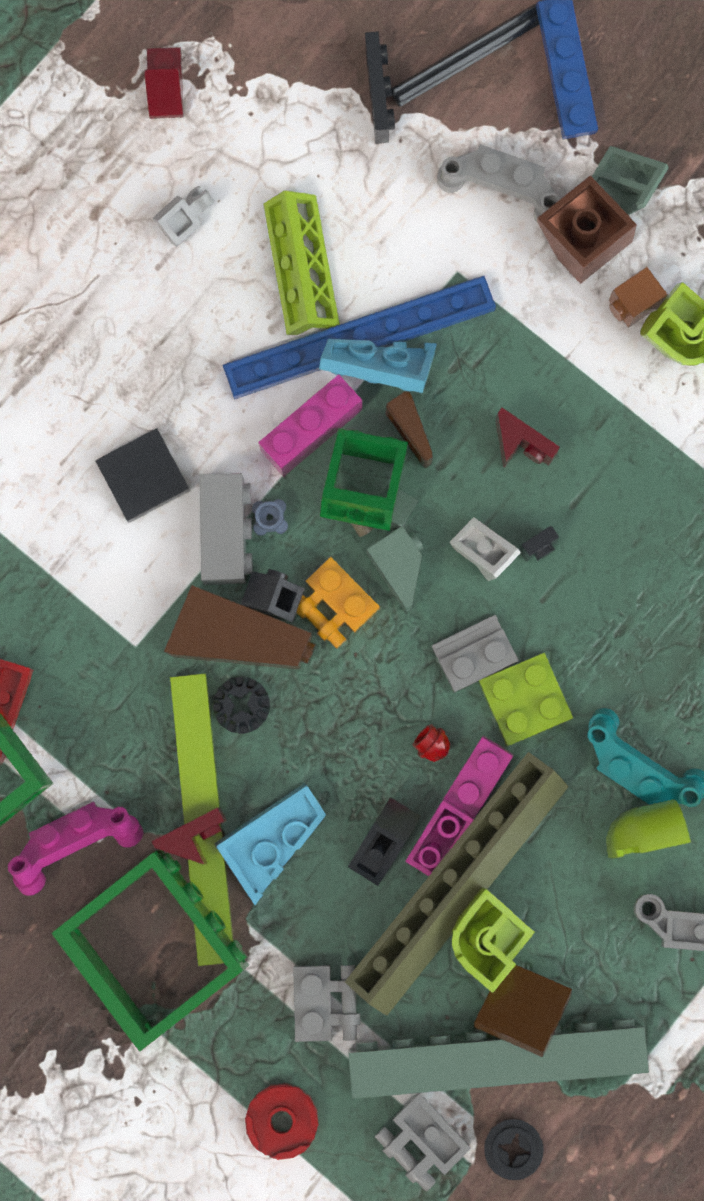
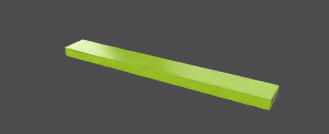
M206 673L170 677L184 824L216 808H220ZM221 831L204 841L199 835L195 839L207 864H200L188 859L190 881L201 891L204 897L201 902L208 911L214 910L221 917L226 926L223 931L233 941L226 862L214 844L223 838V832ZM194 924L198 966L224 963Z

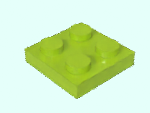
M545 653L478 681L506 747L573 719Z

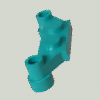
M600 708L593 713L589 720L587 736L593 744L599 760L596 768L598 771L649 805L673 799L678 804H684L687 807H696L704 798L703 770L689 769L683 774L682 778H678L617 737L616 732L620 721L618 715L613 710Z

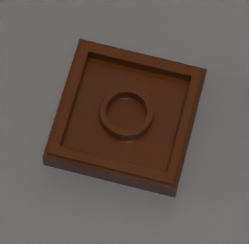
M515 965L493 993L489 991L475 1020L474 1027L543 1057L571 998L572 989Z

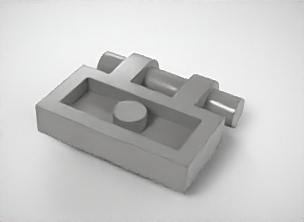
M330 965L293 967L295 1042L332 1041V1026H342L343 1040H357V1025H361L360 1013H357L356 992L345 983L346 979L354 971L355 965H341V980H330ZM331 992H341L342 1013H331Z
M417 1093L393 1117V1121L402 1129L397 1135L393 1136L384 1126L374 1136L383 1146L382 1151L388 1158L394 1157L407 1171L405 1176L412 1183L417 1182L425 1192L436 1183V1180L427 1172L434 1164L445 1175L471 1149L470 1145L421 1093ZM410 1140L425 1154L418 1161L404 1147Z

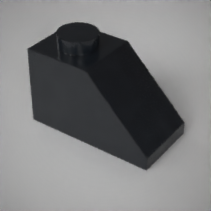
M390 797L348 865V868L379 886L421 816Z

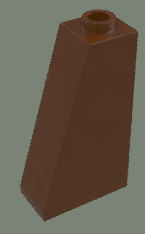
M192 585L164 652L174 658L299 670L302 662L309 663L316 644L311 643L312 634L310 632Z

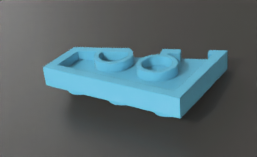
M328 339L320 359L319 369L329 371L335 375L339 374L340 376L346 375L363 379L369 383H381L398 387L404 391L423 393L437 343H425L424 349L407 348L406 342H393L391 347H376L369 340Z
M304 783L214 843L254 905L257 904L268 885L279 876L284 869L283 866L295 851L302 847L326 814L309 787Z

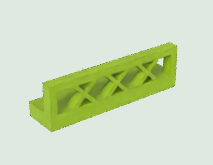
M284 190L263 203L286 334L299 335L311 328L329 329L340 325L316 195ZM297 203L306 205L307 220L298 212ZM304 235L313 243V253L304 245ZM310 268L318 274L319 286L310 278ZM316 301L325 308L326 318H319L317 316Z

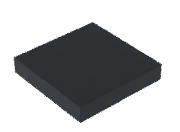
M157 428L95 460L128 523L190 491Z

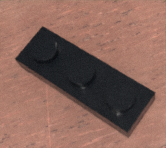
M379 31L366 32L365 52L375 144L389 143V130H395L394 110L387 109L386 98L392 97L390 76L383 77L382 65H388L387 45L380 44Z

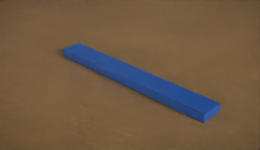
M484 275L223 364L222 366L234 400L320 371V359L328 339L369 340L376 347H390L393 345V342H405L495 311L496 305Z

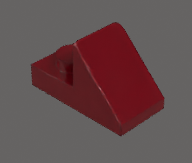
M181 47L147 49V69L144 71L149 118H184Z
M504 408L499 410L495 422L503 467H506L519 447L525 449L524 455L537 464L544 462L549 466L560 447Z
M216 808L153 840L152 843L156 849L200 864H207L195 837L200 835L204 841L222 831L220 824L227 820L221 808Z

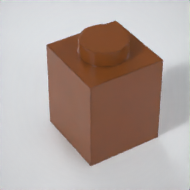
M646 267L613 289L608 300L610 302L609 308L613 316L619 322L624 321L629 328L657 309L668 294L648 267Z

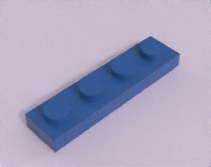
M538 1L536 10L562 140L596 134L598 126L573 1Z

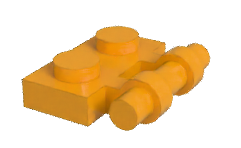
M330 557L305 581L314 593L308 598L302 594L296 613L302 619L306 617L319 630L317 634L323 641L328 640L338 649L347 640L338 629L345 623L355 633L380 609V606ZM322 601L337 614L330 621L316 608Z

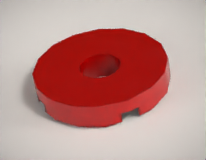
M288 1083L271 1084L260 1090L250 1102L245 1117L246 1134L253 1147L260 1153L262 1152L264 1155L277 1160L292 1159L305 1152L315 1139L319 1125L317 1108L311 1096L300 1087ZM285 1111L291 1116L293 1124L290 1129L278 1131L273 1127L271 1119L276 1112Z

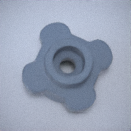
M277 499L274 502L268 501L263 503L262 501H257L253 504L252 512L255 514L256 519L253 529L257 535L263 536L267 532L275 531L278 534H283L287 531L288 523L284 520V512L287 508L285 502ZM269 514L273 515V519L271 521L267 520L266 518Z

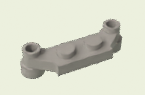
M481 144L477 151L445 159L438 170L437 183L443 191L448 193L457 192L462 188L464 181L468 180L532 203L535 207L533 215L536 222L537 218L549 209L545 205L553 206L560 200L559 195L553 191L544 176L545 167ZM447 171H454V172H456V173L451 174V173H448Z
M643 894L636 899L633 906L635 916L641 922L646 923L662 939L661 947L704 951L703 913L665 910L663 901L653 894ZM645 902H650L652 905V910L648 915H644L642 912V905Z

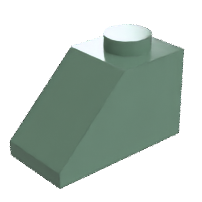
M401 526L367 549V556L406 613L412 609L422 560L420 551L424 547L413 531L407 533L404 527Z

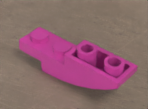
M482 736L405 862L429 876L473 822L514 754Z

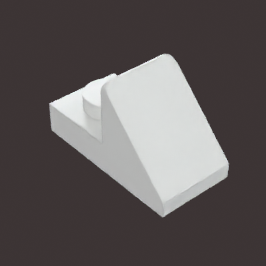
M474 517L450 541L452 547L475 564L488 581L496 579L521 553L518 548Z

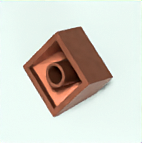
M591 175L537 218V222L557 259L580 284L631 244L637 224Z

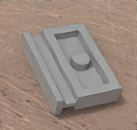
M496 615L431 647L454 693L519 661Z

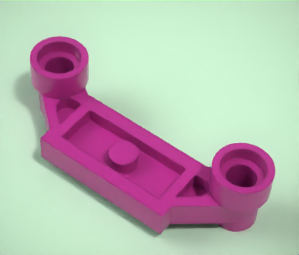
M93 801L30 832V840L20 855L14 857L9 862L8 871L13 876V882L19 891L24 895L31 896L41 891L45 885L46 877L41 871L43 867L107 836H113L122 847L135 846L143 837V827L134 816L129 815L125 808L97 807Z

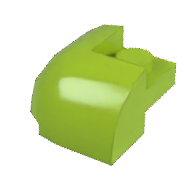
M684 282L677 283L659 308L649 314L640 330V335L666 358L681 365L695 366L704 363V300Z
M673 799L635 807L621 813L611 823L607 833L608 858H619L625 854H641L691 843L686 821L678 802Z
M482 887L458 916L452 929V947L455 958L462 967L493 993L514 968L516 963L512 960L535 932L486 888Z

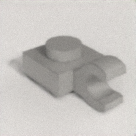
M197 186L187 195L186 201L177 195L153 217V220L171 244L177 247L202 225L197 216L210 207L215 200L206 189L203 191L200 186Z

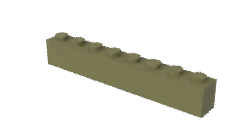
M528 752L346 979L345 983L369 1005L387 1016L452 935V929L460 913L482 887L486 889L490 887L569 786L552 768Z

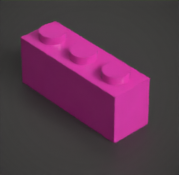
M338 374L258 442L260 451L283 477L286 476L338 431V428L341 429L362 411V399Z

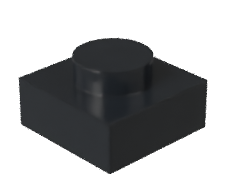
M549 526L523 543L519 551L526 562L533 557L540 561L556 550L553 544L557 542L559 536L554 528Z

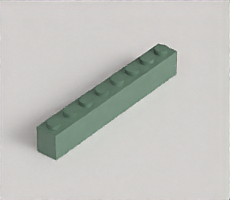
M634 1018L613 1019L612 1026L598 1027L596 1021L575 1023L576 1029L561 1030V1025H558L543 1057L498 1037H488L484 1031L465 1033L466 1039L451 1040V1034L429 1036V1042L414 1043V1037L392 1039V1045L378 1046L376 1040L356 1042V1048L349 1049L348 1053L352 1099L649 1073L645 1027L641 1024H634Z

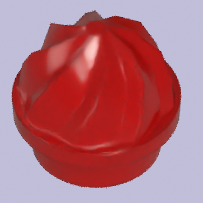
M430 724L417 735L413 742V747L418 750L417 755L420 758H426L435 762L448 755L450 742L442 728L436 729Z

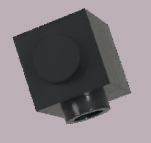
M268 569L267 574L252 571L240 605L272 618L293 622L304 588L287 581L288 575L276 570Z

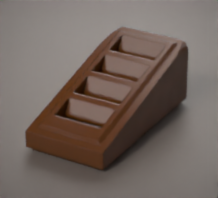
M404 391L386 404L385 415L403 440L408 442V447L421 465L427 468L432 464V450L412 395L409 391Z

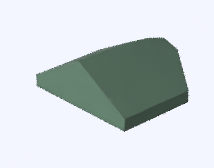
M610 146L592 177L630 215L646 207L669 167L666 163Z

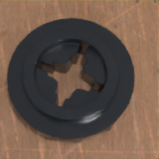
M249 677L230 678L219 686L213 698L214 715L220 725L230 732L238 734L252 732L258 729L268 717L270 710L269 696L265 688L254 679ZM251 692L252 694L247 705L254 714L251 716L248 712L240 711L231 718L230 716L235 705L229 696L233 695L242 699Z
M504 1119L491 1128L484 1142V1153L489 1167L498 1176L507 1180H521L529 1177L538 1169L543 1158V1142L539 1133L532 1125L521 1119ZM515 1134H518L519 1146L524 1148L525 1151H529V1153H516L511 1164H509L508 1151L498 1145L511 1144L512 1139H515Z

